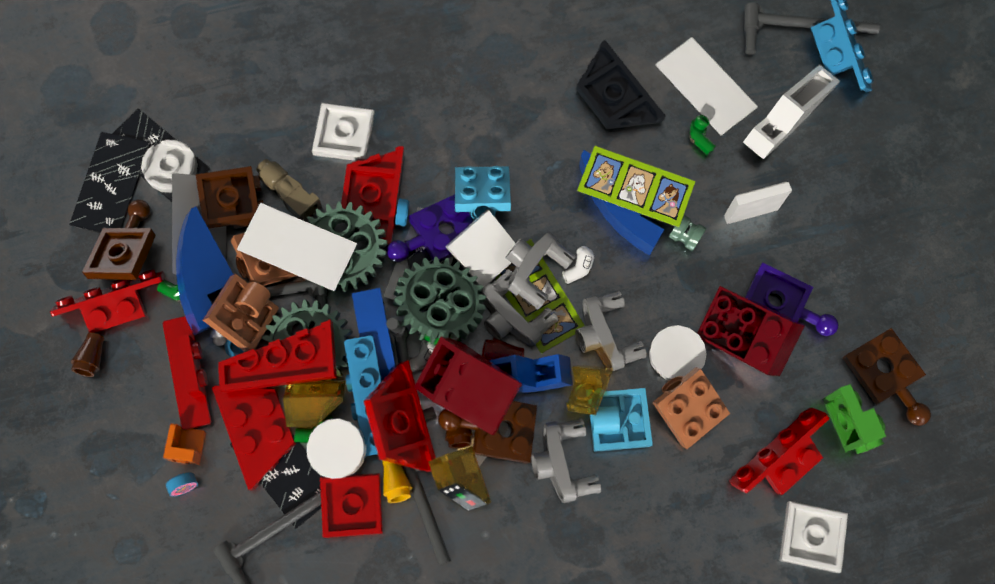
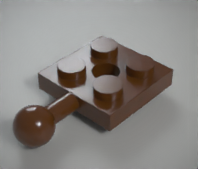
M137 199L129 204L128 214L130 217L125 228L102 229L82 271L87 279L137 280L156 236L151 228H138L140 221L147 219L150 215V206L146 201Z
M892 328L843 357L845 363L876 405L897 393L908 408L907 418L912 424L922 426L929 422L931 418L930 409L923 403H917L907 389L909 385L923 378L926 374ZM877 361H887L891 367L890 373L881 372L877 367Z
M517 401L512 402L502 420L511 427V434L507 438L500 434L499 428L495 435H491L447 409H443L440 412L438 422L444 430L454 431L458 427L475 430L472 454L520 463L531 462L537 405Z

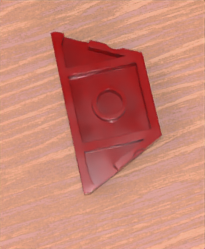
M398 146L395 148V151L380 156L378 153L364 161L358 160L346 166L341 201L342 208L346 209L349 202H352L354 211L360 205L364 209L363 215L371 211L374 216L372 221L379 219L381 226L378 229L385 230L386 235L381 239L387 240L388 245L393 242L405 151L404 146Z
M408 360L398 363L363 402L379 460L432 472L439 470L418 392L414 388L415 381Z
M215 385L212 387L247 488L252 491L256 489L262 478L274 469L282 456L293 448L296 444L275 389L257 388L223 393L219 391V386Z

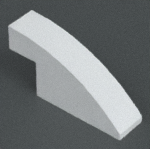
M821 65L817 66L783 94L768 116L752 129L743 143L764 160L812 113L840 81Z

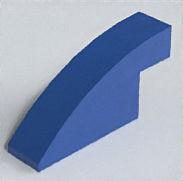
M585 150L581 154L579 163L582 176L591 156V153ZM591 196L597 208L612 227L633 246L650 256L660 240L664 229L643 218V214Z
M197 207L191 208L184 219L176 256V278L179 297L187 322L195 336L211 328V326L203 321L212 306L209 297L220 293L230 276L234 275Z
M381 288L352 293L359 336L372 335L374 337L382 382L395 368L397 363L392 336L386 325L387 316Z
M556 354L538 359H530L519 355H511L489 360L522 383L517 394L573 385L571 362L568 356Z

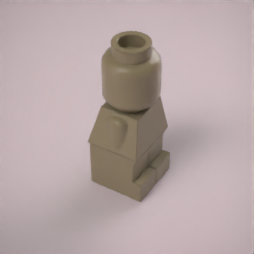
M265 159L257 166L256 171L259 173V179L269 189L277 191L286 209L296 218L307 222L308 216L313 217L316 214V209L320 210L322 208L320 199L313 192L308 194L303 189L301 183L290 177L288 172L276 161L270 162L268 159Z

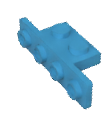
M830 0L835 17L811 27L824 68L833 76L853 68L860 89L869 92L872 90L870 83L874 82L870 69L864 66L862 60L865 58L863 47L860 43L856 42L854 37L857 29L853 20L848 19L846 10L849 9L847 0Z
M369 335L344 341L350 373L346 375L348 392L353 391L355 403H351L353 420H358L359 429L364 436L367 451L365 456L375 455L378 452L363 401L381 383L374 337Z

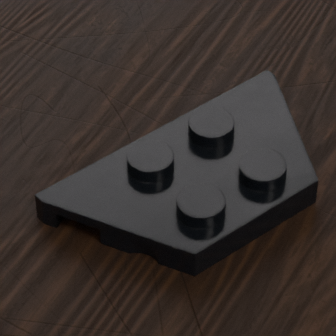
M602 41L595 57L592 58L587 66L585 74L582 75L577 83L576 90L606 129L664 121L666 115L607 41Z

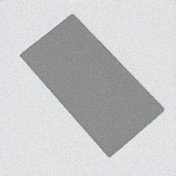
M172 174V273L176 275L178 240L184 219L193 207H197L201 214L196 175ZM226 226L209 229L227 261Z

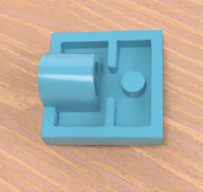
M509 166L455 167V212H471L472 218L476 220L486 210H489L494 217L496 211H511Z
M646 388L588 393L594 452L643 448L653 445Z

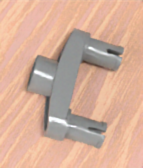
M550 232L546 233L533 247L520 238L505 257L516 266L508 282L507 289L516 296L519 294L537 310L544 304L549 295L531 283L529 275L543 255H548L564 269H567L576 257L575 254H572L557 241L558 238Z
M507 269L492 284L488 283L480 292L481 295L486 296L484 305L491 313V316L484 321V325L488 332L497 340H501L510 333L522 343L533 347L542 339V334L554 323L558 322V317L555 313L550 316L552 310L545 308L531 323L527 322L503 298L509 291L507 285L513 273Z
M619 290L601 297L592 296L584 299L583 315L586 326L575 330L576 340L581 351L585 353L595 349L604 365L610 371L624 368L625 364L644 359L647 356L646 349H640L644 346L641 341L622 348H618L614 342L603 313L625 306L624 298H619L622 296Z
M582 418L558 423L557 421L545 423L543 428L544 452L531 455L532 468L536 479L540 480L550 477L555 491L563 503L576 501V497L601 492V485L596 484L599 481L597 474L572 480L569 476L561 443L562 440L586 436V427H582L584 425Z

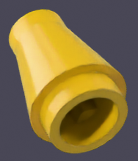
M382 461L384 497H387L389 503H398L409 499L412 486L402 466Z

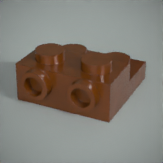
M251 166L196 174L201 215L208 229L233 225L234 229L248 227L259 204H264L263 200L258 201L256 192L262 191L259 175H253Z

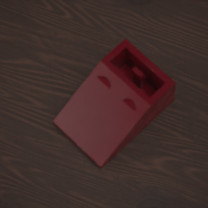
M719 286L697 334H699L703 341L767 375L780 376L805 325Z
M440 336L414 388L439 406L487 433L495 435L522 383L461 341Z

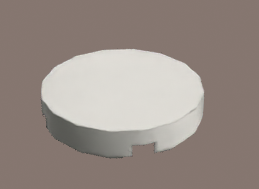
M178 140L160 141V144L153 145L147 150L142 159L141 169L145 179L154 189L172 193V174L196 175L198 164L195 154L185 143Z
M679 325L670 326L658 332L651 342L649 350L652 367L662 378L668 381L678 376L684 377L695 367L702 369L707 355L705 344L699 334L690 328Z
M331 419L319 424L310 434L307 443V458L312 468L320 475L331 479L344 478L355 473L363 464L367 452L363 433L352 422L342 419Z

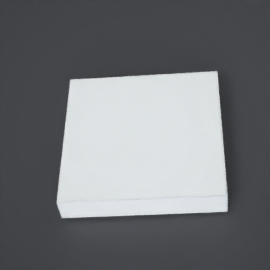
M322 103L312 148L313 155L353 161L366 160L375 116L374 110Z
M786 181L736 195L724 215L726 223L730 224L778 211L792 191L789 182Z
M486 210L445 247L460 262L464 269H470L468 272L470 277H478L475 283L485 287L511 264L505 257L516 243L492 213Z
M792 501L787 502L779 561L841 573L848 513Z

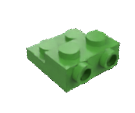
M851 384L841 387L823 398L845 452L855 449L857 454L884 444L882 438L886 437V434L884 432L885 424L880 415L876 414L874 408L862 411L861 397L857 391L853 390Z

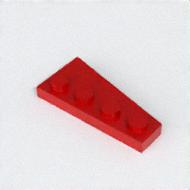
M324 321L321 325L314 328H306L288 338L268 343L269 345L262 348L251 349L218 362L219 391L223 393L337 378L333 321Z

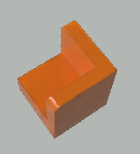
M171 423L163 458L171 462L200 466L206 432L199 429L183 430L180 425Z

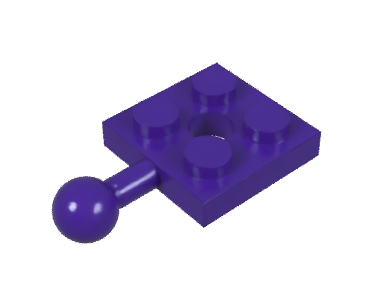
M454 194L409 215L408 220L418 236L406 242L400 240L391 242L387 247V256L393 262H403L407 259L409 252L424 246L432 261L437 257L439 262H442L446 258L453 257L445 246L473 222V219L469 212H455ZM441 224H449L454 231L450 234H444L439 230V226Z
M763 262L761 263L745 295L746 298L796 321L801 318L815 325L817 332L823 336H831L838 330L839 324L833 315L823 314L819 316L804 308L812 292V286ZM769 294H778L782 299V305L773 306L769 302Z

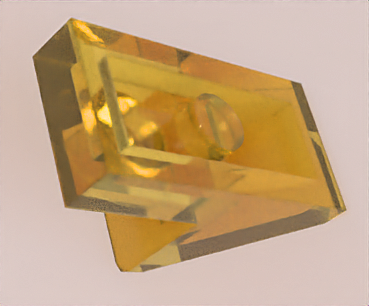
M575 365L572 367L575 383L566 403L568 411L596 415L612 369L590 365Z

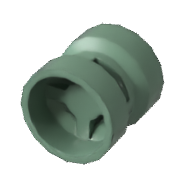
M683 215L680 227L675 226L669 238L674 241L683 242L687 249L693 251L707 228L700 224H693L689 217Z

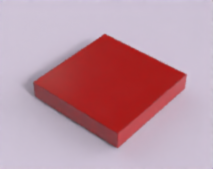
M380 473L350 475L338 479L320 477L323 538L383 533Z

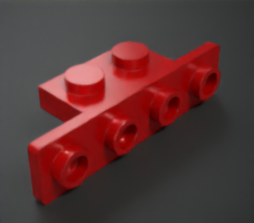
M154 269L139 274V279L128 281L120 279L111 283V288L101 290L100 287H95L83 292L84 296L73 299L72 296L61 298L55 302L56 305L50 310V314L54 317L80 309L89 333H95L145 317L147 313L137 290L162 282L165 278L164 271L156 273Z
M185 316L163 321L181 428L183 430H190L210 425L211 416L205 386H208V380L205 370L201 369L200 359L203 358L200 343L196 342V338Z
M812 407L803 411L770 444L759 450L750 462L737 470L736 474L729 480L731 485L744 493H748L760 481L766 478L773 490L782 496L823 459L810 436L830 419L827 413Z

